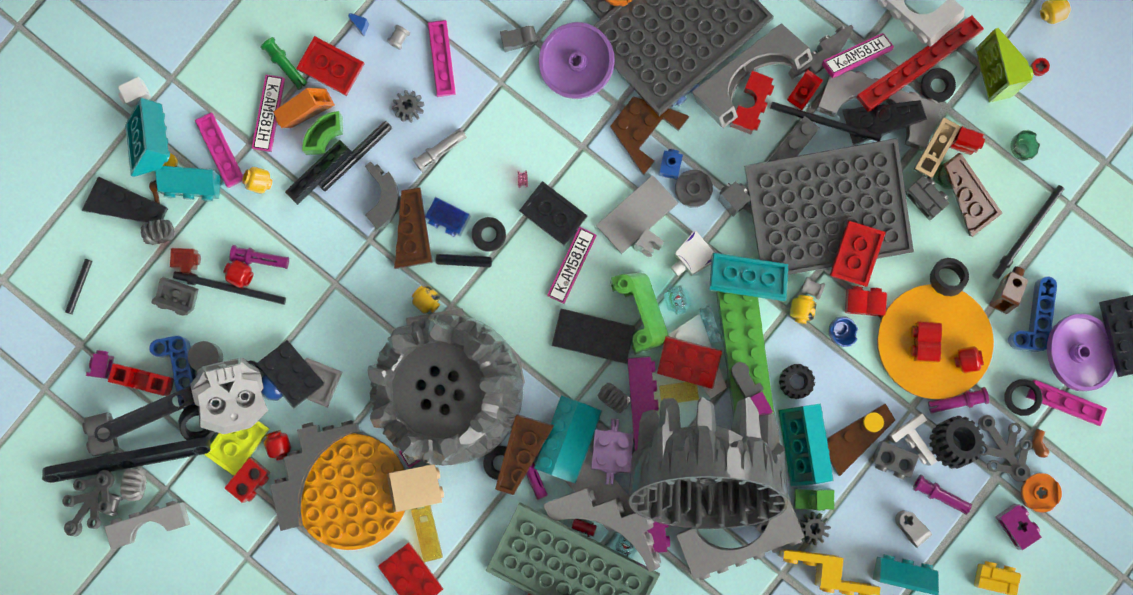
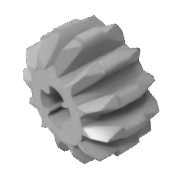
M138 468L125 470L120 486V493L123 499L128 501L142 499L147 483V476L144 470Z

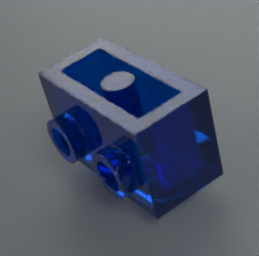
M435 197L425 218L430 226L436 229L440 226L446 229V234L452 237L456 235L461 237L471 216L469 213Z

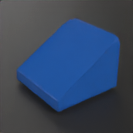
M349 13L348 17L351 22L365 36L369 26L367 19Z

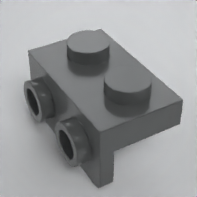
M162 277L159 281L156 297L152 299L151 303L157 305L160 309L175 311L178 315H188L194 310L199 289Z

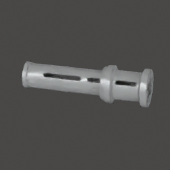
M459 128L433 148L425 149V153L418 158L414 157L412 160L423 173L425 168L432 163H437L439 157L466 139L467 136Z

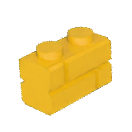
M985 561L984 564H978L974 580L975 587L1007 595H1017L1021 573L1015 572L1016 568L1004 565V568L1001 569L996 567L997 563Z

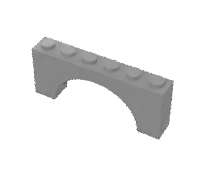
M781 23L746 51H743L737 58L729 62L724 68L713 74L711 78L699 85L692 93L696 102L724 128L738 117L732 104L733 94L738 84L752 70L755 71L761 67L773 64H784L800 70L813 60L810 48Z
M848 71L833 79L829 75L816 111L834 117L844 103L855 99L860 92L879 79L868 78L865 73L859 71ZM900 89L884 102L895 104L916 100L922 101L927 120L906 127V141L904 145L923 151L927 147L942 105L937 104L936 100L929 98L926 100L915 92L908 93Z
M788 496L787 509L779 516L769 520L764 532L756 540L745 546L737 548L716 546L703 538L696 528H690L678 533L676 536L693 579L699 578L701 581L711 577L710 573L715 571L720 574L729 570L728 566L734 564L736 567L744 565L749 558L753 557L754 560L760 559L765 556V552L770 550L775 553L783 550V546L790 543L791 546L802 542L801 539L804 538V533Z

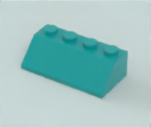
M140 98L125 124L130 175L132 177L161 169L170 157L168 138H166L167 126L164 122L165 113H163L162 104Z
M561 395L551 421V425H554L542 446L534 469L576 484L602 410Z
M821 403L778 410L791 487L834 481Z

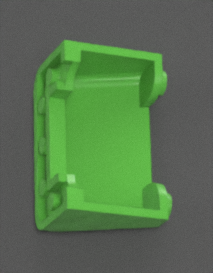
M641 272L612 277L610 284L613 292L617 291L624 294L625 298L634 295L645 327L633 335L632 349L634 355L664 345L668 331L649 277Z

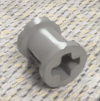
M395 25V31L387 39V42L401 50L402 43L410 35V32L399 25Z
M806 277L801 293L811 294L819 300L825 284L811 281L809 277Z

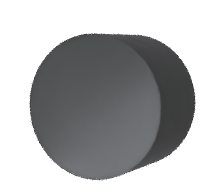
M200 341L190 348L188 362L197 371L202 366L223 362V353L216 344Z

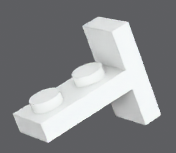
M918 414L891 433L888 438L892 443H896L906 436L907 444L912 449L915 448L919 453L918 459L923 465L932 466L937 460L915 430L927 419L923 414Z

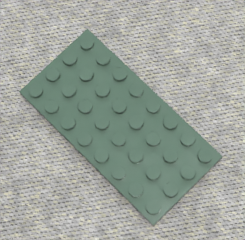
M519 502L486 569V572L531 595H650L660 576V573L655 570L649 572L647 566Z

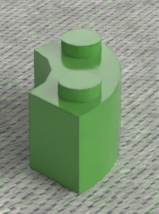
M340 111L321 116L307 130L302 146V151L306 155L325 154L330 140L336 136L343 135V116Z

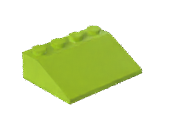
M995 28L975 48L989 103L1013 97L1032 81V67L1029 66L1025 57L999 28Z

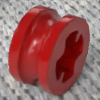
M1037 58L1031 64L1033 74L1035 76H1042L1047 73L1050 68L1049 61L1045 58ZM1042 63L1041 66H1044L1041 71L1038 70L1039 68H1036V65Z

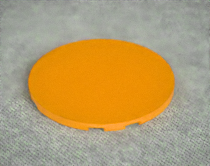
M931 284L906 291L888 307L886 315L882 317L879 324L877 348L885 371L901 388L918 397L945 399L966 392L983 377L992 359L994 338L986 313L971 296L963 291L955 296H944L938 293ZM915 323H942L940 362H916L914 357H911V346L915 344V338L912 337L911 332L912 326H915ZM975 346L978 350L982 351L984 365L981 366L980 371L963 373L960 367L956 368L954 356H958V350L961 348Z
M356 433L343 437L325 450L312 466L302 492L301 515L303 526L307 532L325 545L342 550L363 549L386 538L397 527L405 510L393 511L387 480V473L405 470L394 451L376 438Z

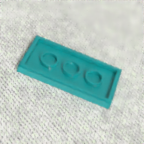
M712 253L709 290L786 301L788 264Z

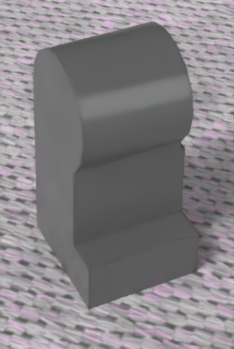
M525 26L511 31H500L505 52L524 48L538 42L534 26Z
M738 362L732 366L731 376L744 399L764 390L761 383L754 384L749 375V368L745 363Z

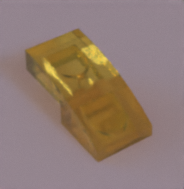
M683 382L659 386L661 401L664 398H674L678 403L699 399L696 384Z

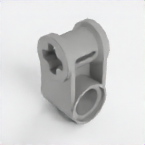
M900 511L896 514V524L916 548L932 536L930 530L914 513ZM904 516L909 517L907 519L908 524L903 523L905 521Z

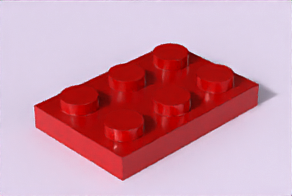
M314 36L296 69L347 96L365 63Z
M848 220L830 276L868 287L886 232Z
M666 336L657 374L713 389L722 351Z
M410 542L378 565L398 595H437L444 590Z

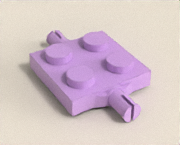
M611 419L610 430H595L591 469L601 470L606 473V485L609 484V477L610 485H613L614 474L630 473L634 434L618 431L619 419H616V421Z

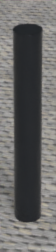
M84 260L65 313L73 314L93 261Z

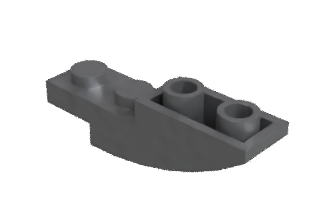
M852 24L848 27L844 25L835 31L836 34L831 37L826 35L821 38L817 50L811 53L813 60L800 70L791 67L788 73L791 79L803 74L807 69L814 74L824 69L822 62L842 50L854 28Z

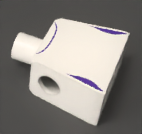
M695 230L674 254L678 262L671 269L677 276L685 270L692 276L711 265V256L715 252Z

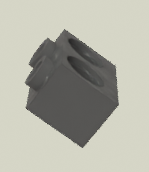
M879 441L871 463L876 465V469L886 472L888 469L894 472L893 476L904 480L905 477L911 478L919 455L887 442ZM883 452L889 454L890 458L887 463L881 460ZM902 459L906 460L908 464L905 470L899 467Z

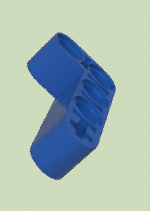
M1049 276L1036 281L1029 331L1012 333L1008 338V343L1012 348L1031 352H1040L1047 349L1048 338L1052 330L1057 282L1054 278ZM1041 300L1047 304L1045 310L1040 307ZM1039 319L1043 320L1044 322L1043 329L1039 328L1037 325ZM1017 335H1020L1023 339L1021 345L1016 342ZM1036 338L1042 341L1040 348L1035 345Z
M181 336L156 339L149 346L150 353L160 358H171L176 392L184 389L182 385L184 378L187 377L190 380V384L196 378L195 370L188 362V352L191 348L189 340ZM182 340L183 347L177 350L176 342ZM162 343L164 351L159 354L157 346ZM181 359L186 360V366L183 369L179 367ZM177 395L179 406H182L184 399Z

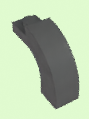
M369 162L365 167L378 182L381 189V197L378 204L366 213L365 216L380 232L392 221L397 212L399 191L389 171L382 176L384 171L378 164L374 166Z

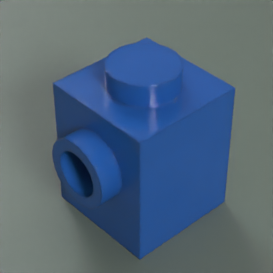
M675 149L664 150L659 176L677 180L683 154H679V151Z

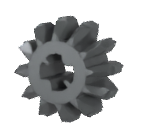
M404 90V96L398 93L399 100L393 99V103L396 105L392 107V110L397 111L395 116L397 118L401 117L402 122H405L408 117L409 122L412 123V117L418 120L420 117L417 113H424V110L420 107H423L425 104L420 101L422 99L421 95L415 96V91H412L409 95L408 91ZM409 103H411L412 108L409 107L406 110L405 105H409Z
M170 220L150 221L141 226V237L145 244L165 243L174 238L175 231Z
M606 383L597 395L603 403L617 413H622L626 410L631 401L625 393L611 383Z
M811 512L810 518L807 514L803 515L806 520L805 522L798 520L800 524H803L801 528L804 538L806 537L805 543L809 544L812 539L813 545H817V538L823 543L822 535L829 537L825 530L831 529V526H824L828 519H822L823 514L819 513L815 516V512ZM814 523H816V528H818L817 532L813 531L812 534L810 525H814Z

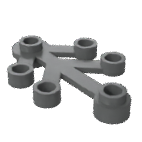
M990 415L981 416L978 420V426L980 429L989 432L999 449L988 447L985 444L986 451L980 455L1005 458L1011 465H1002L996 460H991L987 463V469L991 472L1009 473L1015 481L1022 482L1027 480L1030 475V469L1026 465L1028 451L1032 448V442L1029 439L1021 440L1019 442L1021 450L1018 461L1014 456L1017 434L1021 432L1020 424L1011 423L1008 426L1009 436L1006 444L995 428V419ZM986 419L990 420V426L985 425ZM1013 425H1016L1018 428L1016 432L1012 431ZM1025 441L1028 443V448L1026 449L1023 447V442ZM993 462L996 464V469L994 470L991 469V463ZM1019 468L1023 469V475L1021 476L1018 474Z
M102 470L97 474L96 478L88 480L76 479L74 481L73 487L78 491H84L87 487L95 486L91 493L64 496L62 502L67 507H73L75 504L84 502L74 519L64 525V531L68 536L76 537L81 534V521L89 509L90 518L87 520V526L91 529H98L101 525L99 511L103 513L110 512L112 505L109 499V488L113 486L115 481L110 471ZM101 493L102 501L98 504V496Z

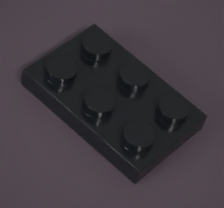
M543 181L519 210L521 214L563 246L567 244L588 217V215Z
M288 340L257 362L259 369L293 409L324 386V382Z

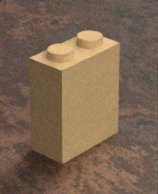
M430 464L387 473L393 511L399 512L442 503L441 498H444L442 486L439 487L438 479H440L439 468Z

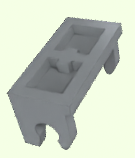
M646 229L636 242L634 250H639L647 257H652L651 253L654 252L652 248L660 250L664 241Z

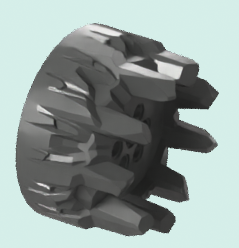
M447 314L420 318L410 325L398 327L393 330L391 337L387 338L389 342H386L383 349L379 352L378 364L368 366L367 371L372 387L369 392L370 401L374 405L372 407L373 411L370 414V420L374 427L384 428L383 435H386V438L393 446L399 448L408 460H422L424 463H430L431 465L444 466L457 465L479 459L493 451L504 441L512 430L516 415L521 410L523 380L515 354L503 337L494 329L470 317ZM434 366H438L440 369L438 376L432 374ZM454 370L459 375L457 381L451 379V373ZM420 380L426 382V388L423 391L418 386ZM439 385H443L445 388V393L442 396L437 392ZM459 389L464 393L461 401L456 398V392ZM425 399L431 401V407L428 410L423 405ZM444 404H448L450 407V412L447 415L442 411Z
M701 397L698 399L696 426L681 428L678 402L674 398H664L660 403L659 415L656 410H649L643 412L641 416L638 446L631 458L630 508L638 515L658 523L696 529H725L750 526L779 516L787 509L788 489L785 448L780 444L774 413L759 414L751 398L747 397L737 402L731 430L716 425L714 405Z

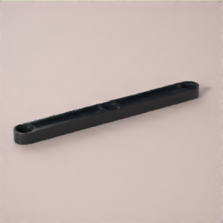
M251 360L247 361L249 364H252L259 369V367L257 366V362ZM191 386L99 425L94 432L96 440L102 443L108 442L195 404ZM177 395L184 399L183 405L179 407L175 406L172 402L173 397ZM99 429H108L109 437L100 439L97 434Z
M195 438L47 466L42 470V480L54 483L97 475L102 470L113 472L203 455L211 451V444L207 438Z

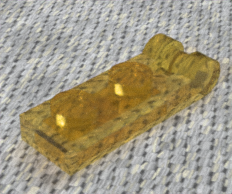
M431 505L424 506L422 509H411L423 561L428 562L443 558ZM427 516L428 521L421 523L420 517Z

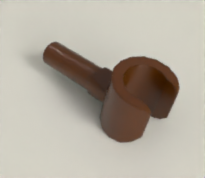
M154 180L150 182L149 188L153 192L154 201L160 204L157 181Z

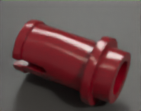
M574 519L572 529L587 534L588 537H594L597 528L594 522L588 523L580 519Z

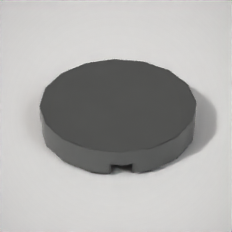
M700 170L683 172L675 184L677 199L683 205L690 208L704 205L710 199L713 192V184L710 177Z

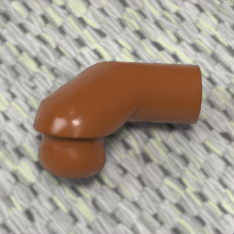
M1036 429L1031 441L1032 449L1037 456L1046 458L1050 452L1042 441L1045 431Z

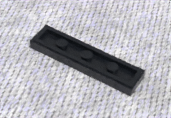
M339 140L295 181L285 193L298 205L353 152Z

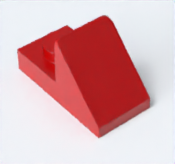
M807 69L787 101L803 110L823 79Z

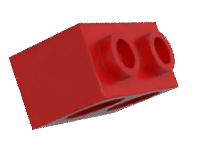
M249 458L225 486V489L241 503L250 502L257 493L255 491L259 486L263 487L269 480L268 475L271 472L254 458ZM255 468L260 473L257 479H253L251 476V472ZM242 483L247 487L245 494L239 492V486Z

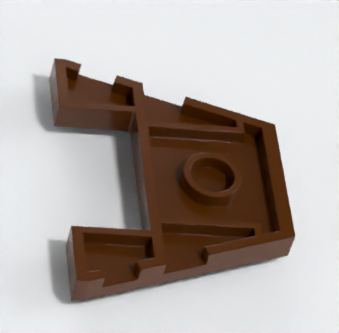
M633 96L610 125V128L627 150L640 172L645 175L655 161L640 150L642 145L662 120L679 131L689 119V116L672 109H667L658 116L643 99Z

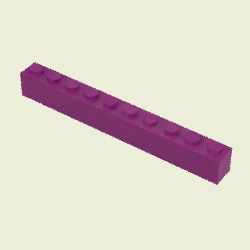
M651 357L627 359L635 451L638 446L639 423L642 413L649 410L659 411L658 399L654 400V392H657V381L653 380L652 373L656 372L655 361H651ZM654 521V527L647 530L653 537V548L658 553L667 552V547H670V536H666L665 528H669V525Z

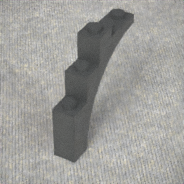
M350 420L342 422L341 427L334 428V425L323 427L321 432L319 425H313V422L303 424L302 429L297 430L302 453H300V450L288 452L289 456L283 457L289 480L287 481L286 477L274 480L275 484L270 485L280 531L303 526L301 515L302 492L312 466L320 455L333 443L347 435L360 431L358 423H353Z

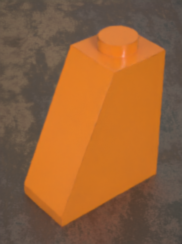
M306 88L273 111L276 117V122L281 128H293L333 107L335 104L327 89Z

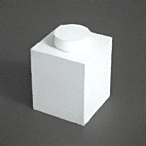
M139 77L118 86L121 92L118 94L123 104L126 103L130 107L137 105L140 98L147 100L151 98L144 81Z

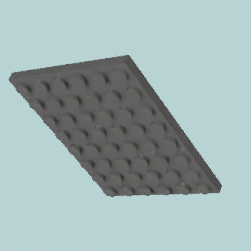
M632 0L626 6H616L598 21L594 27L605 34L612 45L615 58L614 68L655 113L660 116L773 20L774 16L759 0Z
M897 138L744 166L748 193L751 198L750 206L759 260L788 264V275L832 267L848 220L886 232L877 259L914 252Z

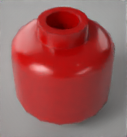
M239 260L227 263L223 271L225 273V280L238 288L248 286L254 276L252 267Z
M975 346L961 348L958 350V356H954L956 368L960 367L963 373L980 371L981 366L984 365L982 351L978 350Z
M281 430L267 434V438L263 443L268 457L276 458L277 461L287 457L288 452L292 449L287 434L282 433Z

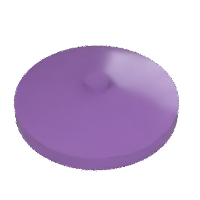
M582 22L567 23L555 29L544 41L539 55V68L545 83L555 93L570 99L587 98L603 89L613 73L615 62L612 45L605 34L596 27Z
M1075 314L1061 319L1051 330L1047 342V356L1053 373L1061 383L1076 391H1092L1103 387L1109 382L1116 369L1103 322L1091 315Z

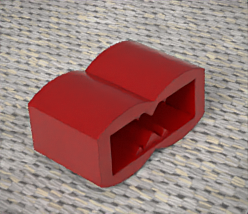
M961 126L949 148L972 155L974 152L977 153L978 149H982L985 142L984 134Z
M851 286V289L846 290L845 313L883 317L886 315L887 292H882L881 288H871L870 291H866L861 286Z
M915 323V326H912L911 332L912 337L915 338V344L911 346V357H914L916 362H940L942 323Z

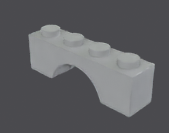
M177 500L166 503V507L159 509V506L149 508L146 514L141 515L140 512L128 515L129 519L122 521V518L110 521L111 525L105 526L110 548L114 549L134 543L139 528L149 521L161 524L167 531L190 525L184 502L178 503Z

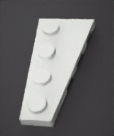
M700 314L668 334V336L712 348ZM719 367L714 388L703 387L710 399L727 388Z

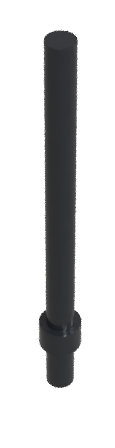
M772 102L770 109L802 119L805 116L812 122L857 135L858 138L864 140L867 138L881 141L882 138L881 134L868 131V128H858L776 102Z
M1058 185L1009 253L1002 257L999 262L1000 265L992 274L994 278L999 279L1006 268H1010L1015 256L1065 190L1063 186Z
M177 271L173 273V279L186 281L190 285H203L282 305L286 303V297L244 287L238 288L231 284L198 277V274H185Z

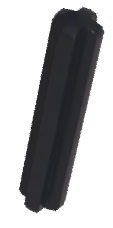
M436 254L435 259L438 265L492 266V258L486 256Z

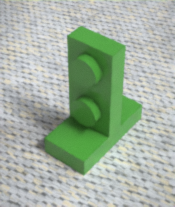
M795 489L794 509L834 510V490Z

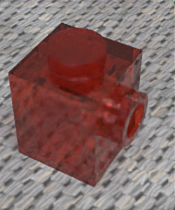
M171 248V268L180 269L181 273H191V270H197L198 265L201 263V256L197 250Z

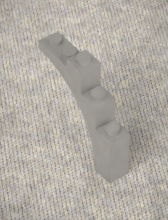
M591 487L544 504L548 517L556 521L563 519H585L609 526L622 534L636 548L649 572L660 567L661 558L659 553L655 552L653 548L654 540L651 533L647 531L654 527V521L646 519L635 512L625 516L626 508L623 501L619 500V497L597 505L596 501H598L596 492Z

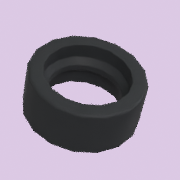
M955 258L941 259L935 264L930 273L932 287L944 296L958 295L969 281L967 267ZM944 268L951 269L958 275L960 279L959 284L952 286L944 283L939 276V271Z
M1019 379L1012 382L1004 394L1007 408L1020 416H1029L1035 413L1043 401L1040 388L1034 382L1027 379ZM1026 386L1034 391L1035 402L1030 408L1020 409L1013 404L1012 393L1016 388Z
M197 405L185 408L179 416L180 432L186 440L195 438L210 439L216 433L208 429L198 432L187 429L186 423L188 420L199 415Z

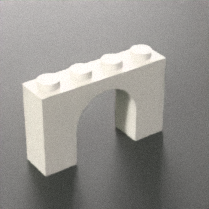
M877 0L881 7H886L890 11L893 18L903 22L904 27L908 31H913L919 41L923 44L926 43L929 47L964 18L965 9L955 0H947L938 9L929 14H917L910 11L905 5V0Z

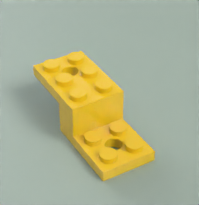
M790 549L779 551V556L787 563L798 564V560H800L805 565L816 566L815 585L823 592L834 593V590H839L840 593L845 595H854V592H858V595H880L881 587L874 584L841 580L844 560L842 557Z

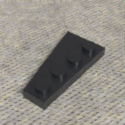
M921 100L877 105L869 112L864 107L842 109L846 124L858 128L865 127L868 128V131L881 134L882 136L927 120ZM849 133L854 146L871 140L867 138L864 140L858 138L857 135Z
M99 176L82 211L143 223L164 219L168 210L165 206Z

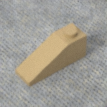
M943 118L914 170L932 178L961 126Z

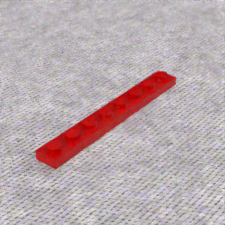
M971 15L949 30L931 47L926 46L860 92L856 97L857 100L869 112L982 33L984 28Z

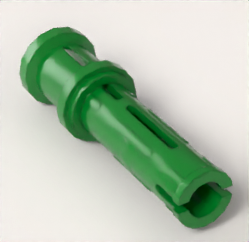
M274 37L269 38L261 45L260 48L268 53L273 63L279 65L298 90L302 89V85L304 87L307 85L308 82L305 81L286 58V52L281 50L275 43Z

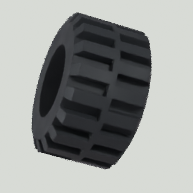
M956 416L939 423L931 431L933 434L929 438L932 442L929 444L933 448L931 452L937 456L936 460L938 462L942 461L943 466H948L951 469H958L975 462L981 457L980 454L984 451L982 447L985 446V442L982 441L984 436L983 433L980 434L979 430L981 429L979 426H975L973 420L969 421L968 417ZM953 435L959 440L961 449L955 445Z

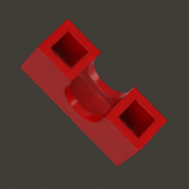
M752 70L744 93L750 94L754 98L755 105L750 108L738 105L736 110L738 117L731 122L730 127L750 135L753 130H758L761 122L758 117L760 112H765L768 104L765 102L767 95L771 96L775 86L772 85L773 78Z
M113 363L108 382L168 396L171 394L174 378Z

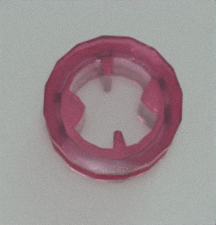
M527 170L523 173L518 171L519 188L521 186L528 187Z

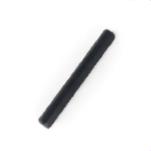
M387 121L378 126L352 151L353 153L319 184V187L323 191H327L392 129V126Z

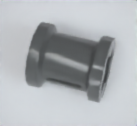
M109 493L112 508L110 512L104 514L117 516L118 513L116 511L119 502L123 498L122 496Z

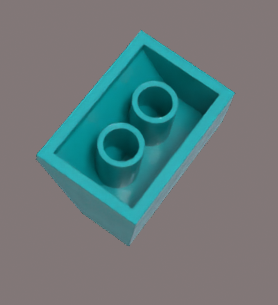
M162 166L161 169L155 170L158 192L164 194L165 198H175V195L183 196V199L194 200V197H202L201 200L213 201V198L219 199L221 176L214 170Z
M883 554V558L877 556L873 580L932 595L939 594V572L933 569V565L921 563V566L914 565L912 560L902 558V562L894 560V556Z

